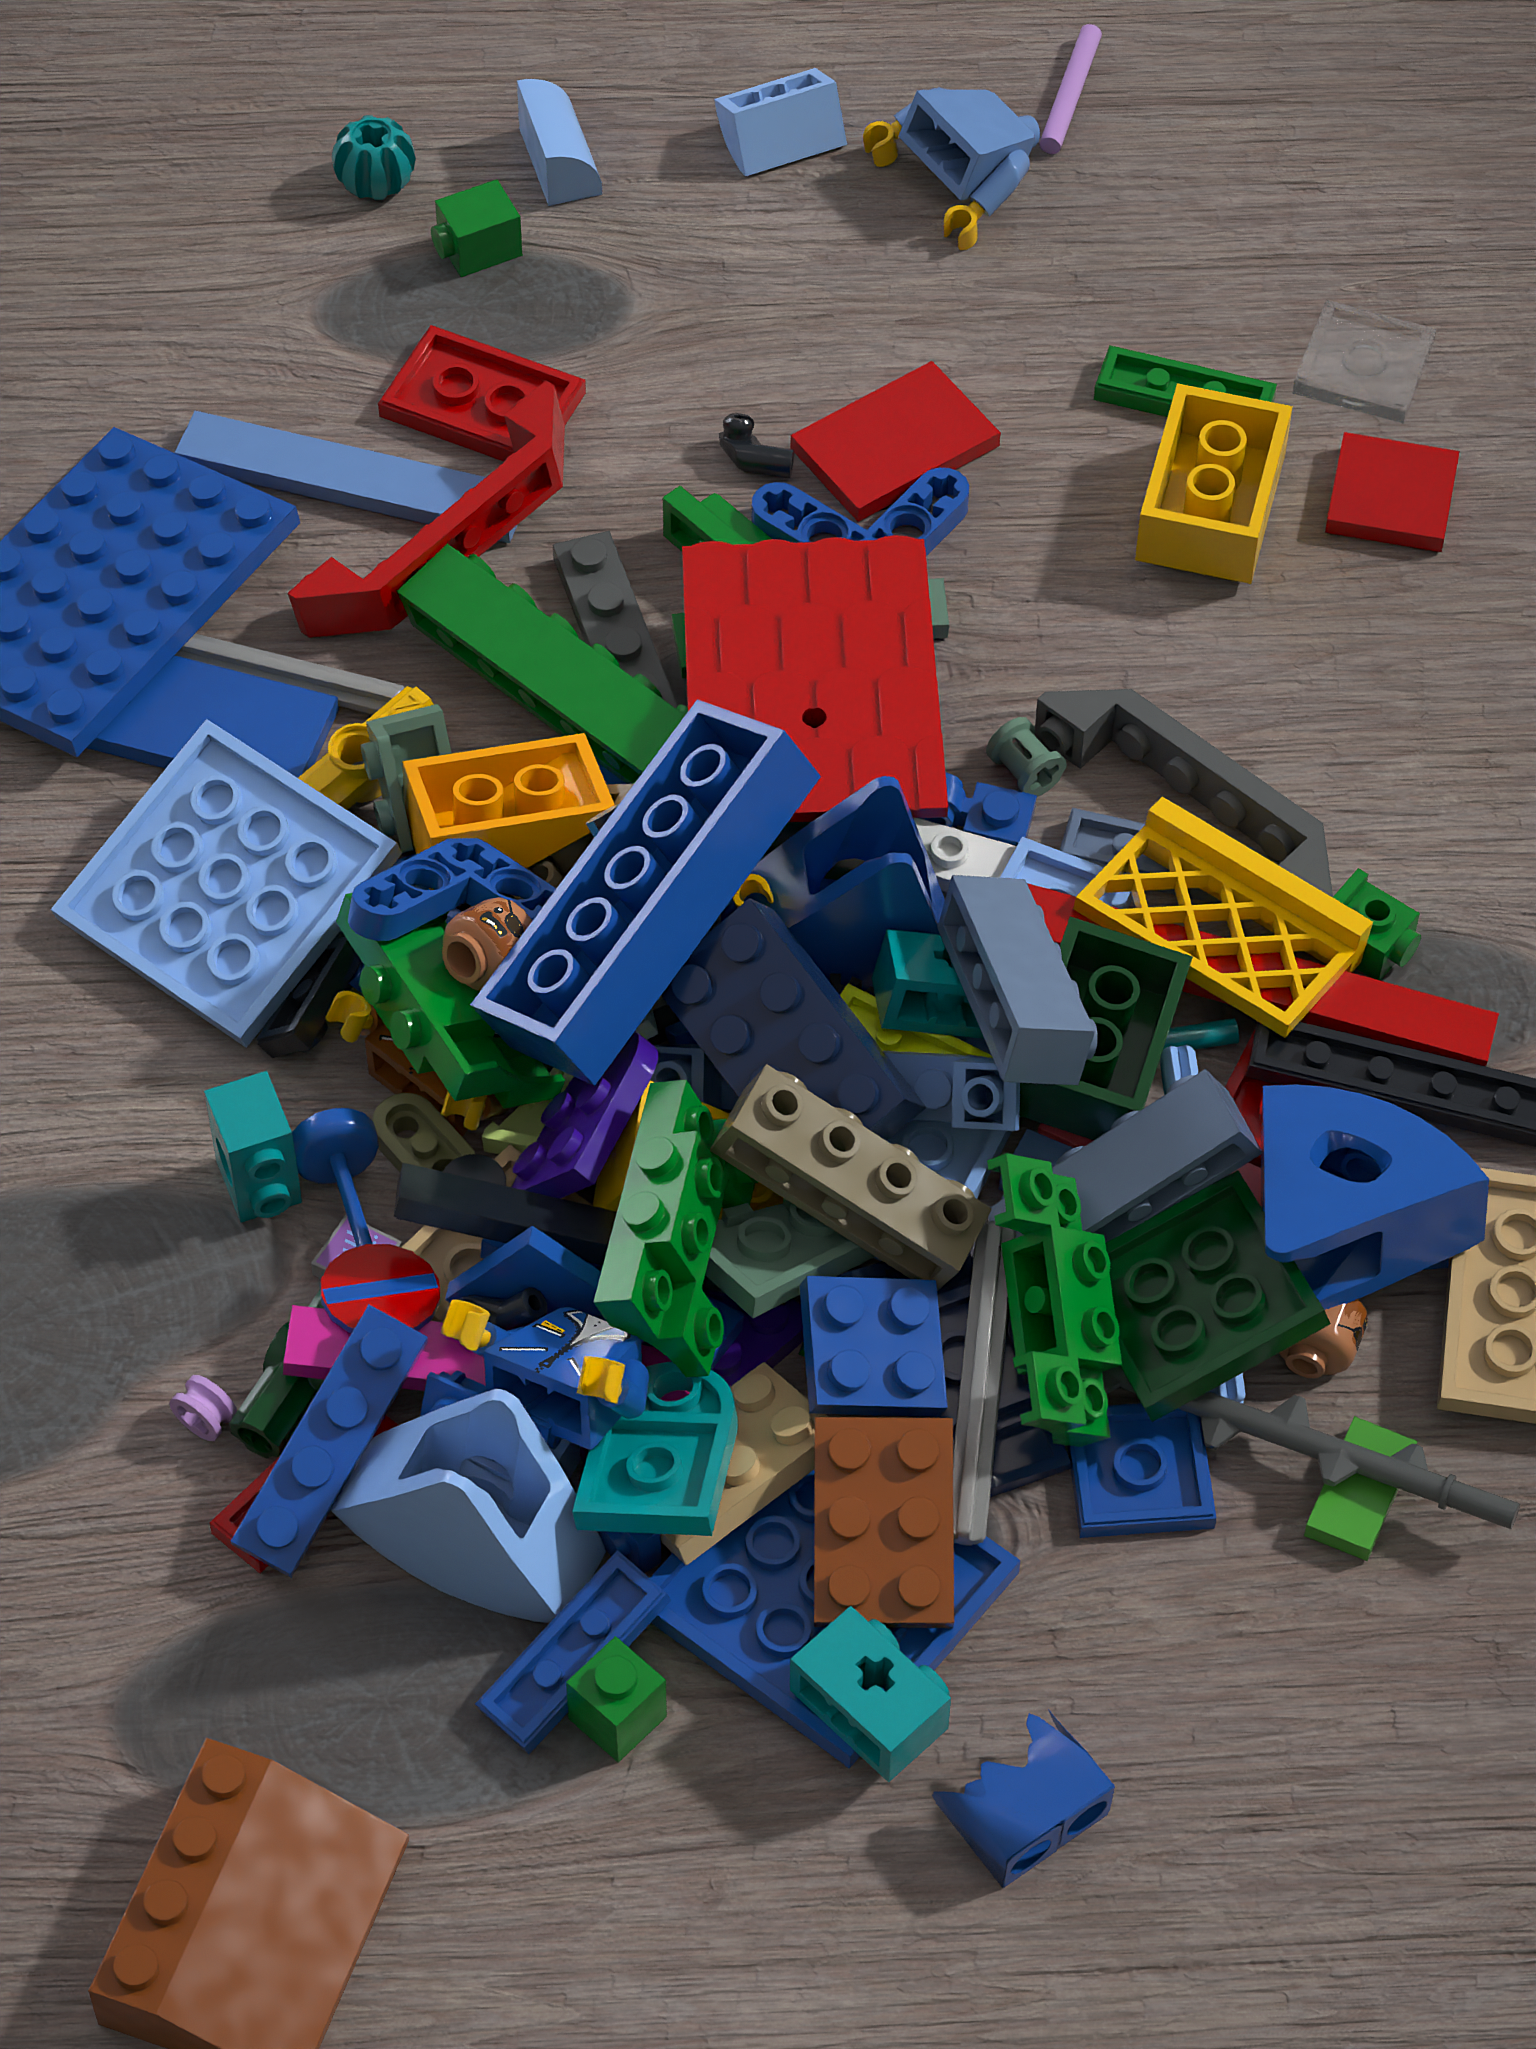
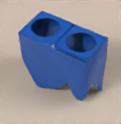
M1050 1710L1049 1713L1057 1729L1040 1717L1028 1713L1026 1726L1032 1743L1028 1747V1763L1025 1767H1015L986 1761L981 1764V1779L967 1783L964 1794L945 1791H934L932 1794L936 1804L1002 1888H1005L1055 1853L1058 1848L1064 1846L1108 1815L1111 1808L1115 1789L1114 1784Z

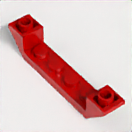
M546 380L504 414L514 453L474 488L466 491L457 502L434 521L425 525L417 535L388 559L380 562L365 578H361L333 557H330L292 588L287 594L301 633L311 638L392 630L408 616L397 590L447 543L467 558L471 554L479 557L563 487L565 425L554 385Z

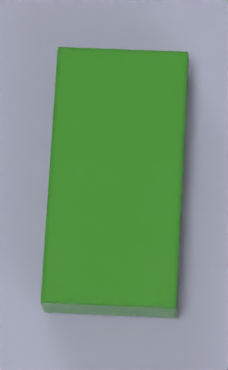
M1355 1416L1344 1438L1345 1441L1387 1456H1392L1410 1444H1417L1418 1442ZM1359 1474L1350 1476L1334 1487L1324 1483L1306 1524L1304 1536L1368 1561L1399 1489Z

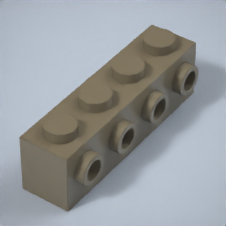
M768 1064L745 1087L710 1148L712 1153L906 1277L917 1280H936L937 1291L960 1271L992 1208L976 1199L973 1192L962 1183L945 1179L920 1163L917 1156L906 1147L884 1140L864 1127L860 1119L850 1111L833 1107L808 1091L804 1083L794 1075L777 1071Z

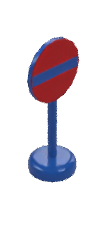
M332 1108L315 1113L303 1120L292 1131L298 1174L302 1178L318 1184L337 1183L356 1243L355 1248L344 1251L328 1264L320 1283L321 1304L330 1319L348 1333L353 1332L368 1304L418 1331L433 1319L440 1304L439 1278L431 1265L413 1251L391 1244H373L352 1179L364 1172L374 1161L377 1154L379 1141L374 1122L365 1113L351 1108Z

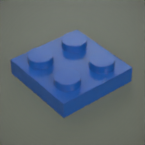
M806 1276L799 1287L809 1414L940 1417L948 1408L936 1280Z

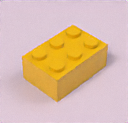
M1177 383L1140 513L1135 561L1251 584L1286 454L1293 406Z

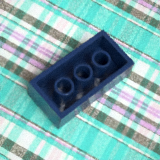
M751 898L746 900L703 937L661 995L738 1097H740L745 1087L762 1068L768 1064L777 1071L794 1075L804 1083L808 1091L833 1107L850 1111L860 1119L864 1127L886 1141L927 1108L777 913Z

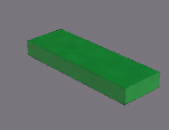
M1109 345L1095 384L1093 400L1168 417L1177 383L1274 402L1277 384Z

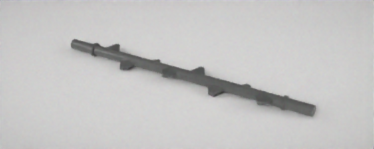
M1120 1366L1102 1371L1106 1394L1118 1387L1135 1393ZM1209 1391L1178 1408L1200 1417L1206 1447L1216 1450L1235 1435L1243 1432L1318 1459L1322 1481L1329 1486L1334 1487L1350 1476L1359 1474L1437 1502L1440 1509L1445 1510L1448 1506L1508 1529H1512L1519 1512L1520 1503L1456 1481L1457 1476L1453 1474L1445 1477L1428 1471L1423 1447L1417 1444H1410L1394 1455L1387 1456L1310 1428L1305 1398L1293 1395L1270 1413Z

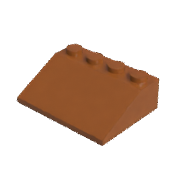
M206 1738L88 1990L98 2025L166 2049H319L408 1845L409 1834L272 1759Z

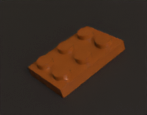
M815 1417L814 1627H827L848 1607L852 1606L867 1621L876 1619L887 1628H953V1418Z

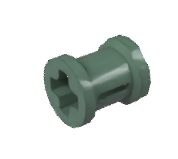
M1017 717L1002 725L993 734L988 742L986 754L995 764H1004L1016 777L1020 792L1041 796L1058 783L1067 767L1066 760L1057 751L1050 752L1034 735L1035 726L1026 717Z

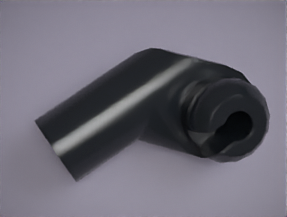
M732 413L724 418V430L719 433L720 446L738 469L748 473L791 478L794 449L761 445L756 436L752 434L754 421L749 415Z
M532 1287L526 1288L508 1299L468 1295L457 1299L475 1304L490 1313L488 1322L506 1331L524 1327L537 1321L547 1314L548 1309L547 1302L542 1293Z

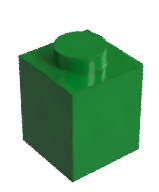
M498 179L435 200L437 225L431 227L432 241L438 255L442 259L449 257L460 277L523 256L521 216Z
M616 1636L566 1681L568 1719L618 1763L667 1717L666 1679Z

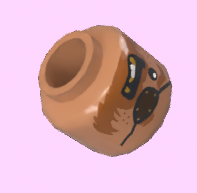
M501 897L484 900L458 913L446 925L443 935L442 956L447 970L457 981L466 984L472 989L481 991L533 920L516 903Z
M1359 1299L1326 1309L1325 1312L1331 1323L1329 1326L1279 1352V1355L1285 1360L1286 1365L1291 1371L1306 1378H1319L1322 1375H1334L1348 1369L1356 1356L1368 1324L1367 1310Z

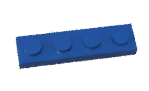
M368 1304L231 1539L233 1546L292 1578L328 1516L332 1505L354 1471L428 1343L427 1336Z

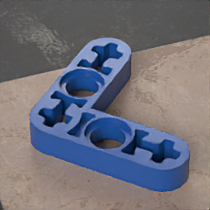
M941 467L931 469L924 473L866 530L795 486L787 483L773 482L763 485L753 495L752 523L772 539L786 540L793 543L810 542V537L821 532L831 533L839 538L853 541L876 540L881 537L892 536V531L898 526L912 525L923 532L922 536L917 539H924L927 556L968 513L970 485L967 478L959 471ZM935 496L940 499L933 505V512L931 514L932 498ZM782 509L788 510V514L785 513L784 511H781V510H782ZM768 510L773 512L774 514H768Z
M450 838L358 884L352 893L348 923L356 934L366 939L389 941L416 929L463 903H467L472 907L484 900L498 897L513 901L525 910L533 920L556 888L478 838ZM420 885L424 887H429L433 890H423L415 888L413 886ZM504 895L518 896L523 899L508 898Z

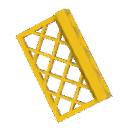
M1163 796L1148 810L1146 823L1143 828L1076 896L1073 907L1075 911L1104 928L1193 956L1186 976L1187 979L1284 1038L1287 1037L1345 971L1352 973L1361 963L1373 925V921ZM1143 854L1167 868L1170 872L1139 874L1136 860ZM1187 888H1200L1222 901V903L1192 905ZM1175 889L1179 906L1148 907L1144 891ZM1131 891L1135 908L1114 909L1099 899L1105 893ZM1252 919L1272 931L1275 935L1245 937L1240 920ZM1227 921L1232 938L1201 939L1197 922ZM1184 923L1188 940L1167 941L1155 933L1153 925ZM1305 951L1327 965L1324 968L1298 969L1293 952ZM1280 952L1285 970L1254 972L1250 954ZM1237 955L1241 972L1220 973L1208 966L1206 956ZM1290 987L1294 1002L1284 1012L1263 999L1260 989Z

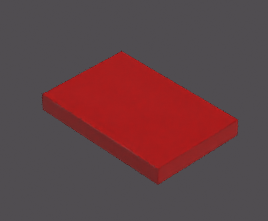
M430 325L378 402L379 417L504 462L514 453L504 414L511 410L519 400L528 396L547 380L555 387L564 425H566L586 394V381L580 377Z
M930 361L791 435L790 449H794V453L859 522L893 504L927 471L939 467L956 470L999 447L1001 432L933 361Z

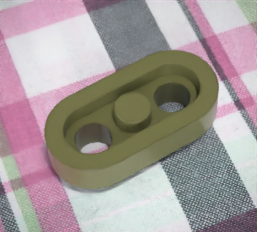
M413 1093L392 1095L383 1100L373 1114L372 1121L374 1122L379 1141L378 1149L399 1172H401L403 1163L443 1172L445 1167L454 1159L468 1154H475L473 1148L431 1102L420 1095ZM404 1130L416 1132L415 1135L409 1138L397 1136L399 1132Z

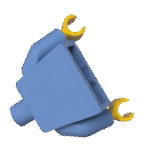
M940 87L930 90H917L912 103L894 115L896 121L892 124L876 121L870 123L865 128L863 133L865 152H872L873 161L877 167L890 165L898 157L896 140L900 138L960 201L970 199L971 203L968 206L956 205L949 208L945 213L943 223L945 238L954 229L963 228L958 236V249L967 250L977 242V221L983 214L990 217L1014 192L1028 172L1030 166L1029 154L1032 148L1039 142L1040 128L1035 118L1029 115L1017 116L995 93L989 90H949Z

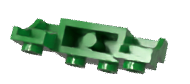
M352 893L345 894L336 923L365 965L361 971L359 981L365 1000L374 1007L390 1031L394 1044L404 1052L417 1074L435 1071L454 1101L494 1094L504 1109L550 1100L561 1093L565 1083L561 1074L550 1075L542 1062L510 1048L502 1038L494 1037L495 1031L470 1005L480 991L457 981L447 970L443 961L442 947L449 911L396 939L376 941L366 939L356 934L350 928L348 915Z
M677 1080L650 1083L598 1282L594 1304L611 1327L637 1336L639 1339L654 1346L666 1355L687 1378L709 1376L715 1349L720 1347L724 1336L721 1313L717 1308L713 1307L702 1290L721 1207L725 1209L744 1203H749L750 1205L754 1186L758 1181L710 1151L712 1144L727 1119L713 1120L709 1109L702 1105L688 1081Z
M1008 1153L987 1160L988 1170L1001 1173L1006 1212L994 1216L995 1225L1016 1230L1023 1234L1020 1237L1001 1243L1016 1357H1013L1014 1368H1017L1018 1374L1028 1375L1032 1411L1020 1415L1021 1424L1051 1432L1053 1444L1082 1447L1110 1438L1107 1414L1108 1399L1104 1390L1102 1371L1121 1366L1122 1360L1118 1338L1119 1324L1115 1316L1109 1273L1110 1259L1106 1251L1105 1237L1102 1234L1082 1230L1081 1202L1077 1194L1075 1178L1053 1174L1052 1163L1049 1161Z

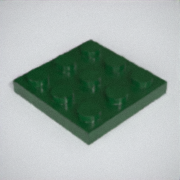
M1239 1170L1105 1243L1110 1259L1109 1273L1115 1316L1119 1324L1118 1338L1122 1360L1120 1367L1151 1422L1156 1421L1331 1324L1324 1308L1295 1261L1279 1262L1266 1255L1264 1211Z

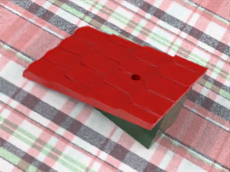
M892 535L876 540L864 541L831 537L815 542L800 543L770 539L754 544L732 545L726 542L708 541L692 546H682L688 711L698 699L785 730L821 776L762 858L860 788L882 776L894 777L899 781L913 818L948 817L943 735L941 731L924 539ZM856 858L841 860L826 873L824 878L838 880L865 861Z

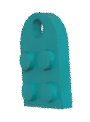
M673 1362L647 1366L649 1383L644 1412L634 1419H627L622 1416L603 1439L588 1452L572 1511L576 1529L712 1536L738 1430V1417L732 1391L727 1382L712 1370H710L709 1376L685 1378ZM676 1390L690 1392L686 1397L677 1401H663L660 1399L665 1394Z

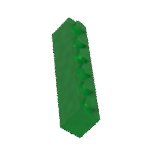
M447 543L397 590L413 627L561 736L585 733L596 761L626 784H635L688 712V707L680 704L675 708L666 702L657 687L642 674L637 673L632 677L622 670L618 661L605 647L598 643H594L590 647L579 639L574 628L562 616L553 613L549 617L540 611L531 596L515 583H512L509 587L496 579L494 572L487 563L475 554H471L467 558Z

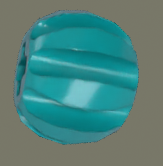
M365 115L359 121L349 122L337 135L336 144L333 146L332 163L336 177L344 184L345 189L358 198L369 197L375 201L384 200L390 194H398L410 181L411 172L414 170L416 161L413 143L410 136L403 131L402 126L388 117L376 118L373 115Z

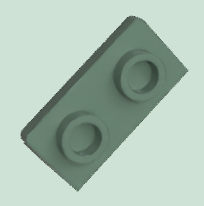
M438 704L366 721L370 742L361 744L362 758L369 780H379L383 799L373 802L377 825L381 833L387 837L391 836L392 840L397 842L402 853L414 851L403 800L402 761L452 754L443 710Z

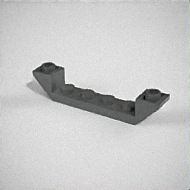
M1132 689L1044 692L1037 699L1034 735L1050 752L1057 751L1065 759L1081 769L1107 744L1113 741L1126 756L1133 760H1140L1163 776L1174 790L1182 794H1188L1211 810L1222 824L1232 828L1235 827L1259 844L1270 858L1281 862L1279 864L1280 867L1333 897L1323 823Z

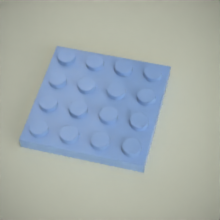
M206 719L50 910L57 920L247 1048L273 1013L340 932L341 929L337 925L336 920L345 894L353 893L354 888L361 882L391 868L402 854V851L397 842Z

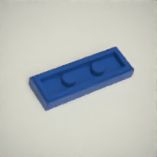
M617 1550L483 1694L475 1705L526 1753L530 1754L568 1713L566 1681L615 1636L629 1647L671 1601L669 1595Z

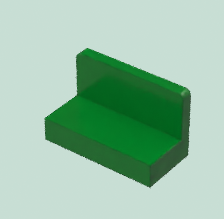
M678 486L662 498L663 536L680 551H682V546H692L700 542L720 541L737 545L754 544L762 540L772 539L719 494L713 493L700 502L682 486Z

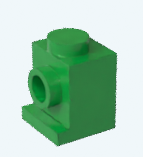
M1358 868L1333 898L1373 921L1362 961L1356 969L1370 978L1381 981L1395 964L1400 967L1405 966L1417 950L1421 941V935L1416 932L1420 913L1367 882L1369 874Z

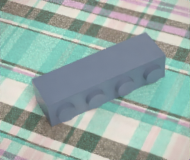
M952 875L937 929L1003 1082L1079 1085L1086 1059H1091L1096 1051V1024L1092 1019H1089L1079 998L1078 985L1075 981L1071 980L1062 961L1060 946L1053 941L1044 922L1043 909L1036 904L1026 880Z
M1204 1069L1197 1075H1189L1177 1080L1167 1089L1166 1095L1141 1111H1132L1121 1116L1113 1123L1110 1131L1088 1145L1075 1147L1065 1152L1057 1160L1056 1165L1052 1167L1053 1174L1076 1179L1077 1194L1081 1202L1082 1230L1104 1235L1106 1243L1228 1176L1263 1152L1229 1091ZM1004 1194L1001 1201L990 1207L992 1208L988 1216L990 1221H995V1215L1006 1212ZM1015 1230L1016 1238L1023 1235L1022 1233Z

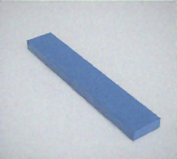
M194 411L175 451V454L238 481L424 524H430L457 502L466 491L474 488L486 478L199 411ZM517 525L498 541L510 543Z

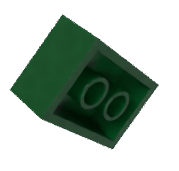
M1070 916L1060 944L1062 961L1071 980L1075 981L1078 985L1079 998L1089 1019H1092L1096 1024V1051L1091 1059H1086L1079 1085L1020 1083L1019 1116L1096 1140L1110 1131L1113 1123L1121 1116L1132 1111L1144 1109L1193 956Z

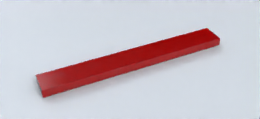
M1027 883L1036 904L1043 909L1044 922L1053 941L1058 943L1059 946L1070 916L1098 925L1073 909L1076 896ZM1174 923L1153 925L1155 933L1167 941L1188 940L1185 926ZM1199 931L1201 939L1225 938ZM1279 952L1250 954L1254 972L1285 970ZM1237 955L1206 956L1208 966L1220 973L1241 972ZM1295 957L1298 969L1324 968L1326 966ZM1345 971L1300 1022L1486 1066L1499 1013ZM1185 979L1183 992L1228 1004L1191 980ZM1290 987L1260 989L1263 999L1284 1012L1294 1002Z

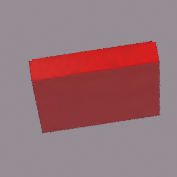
M1344 432L1325 533L1442 552L1460 451Z

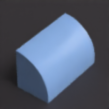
M816 68L714 99L725 143L744 176L847 145L837 84L833 79Z
M517 80L519 129L548 206L602 195V182L566 92L556 84L545 80Z

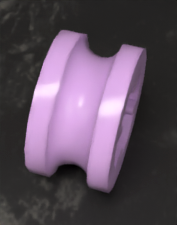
M192 1375L185 1384L187 1393H176L169 1402L170 1408L177 1419L191 1432L207 1441H215L222 1433L220 1423H230L237 1412V1408L231 1398L215 1383L200 1375Z

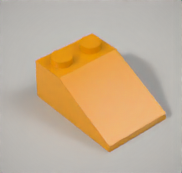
M585 733L402 761L403 800L416 854L446 839L478 838L487 842L523 867L528 868L591 833L586 822L615 805Z

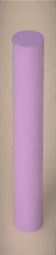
M1086 24L1080 30L1039 142L1040 148L1046 153L1056 154L1062 147L1102 36L1101 30L1095 25Z

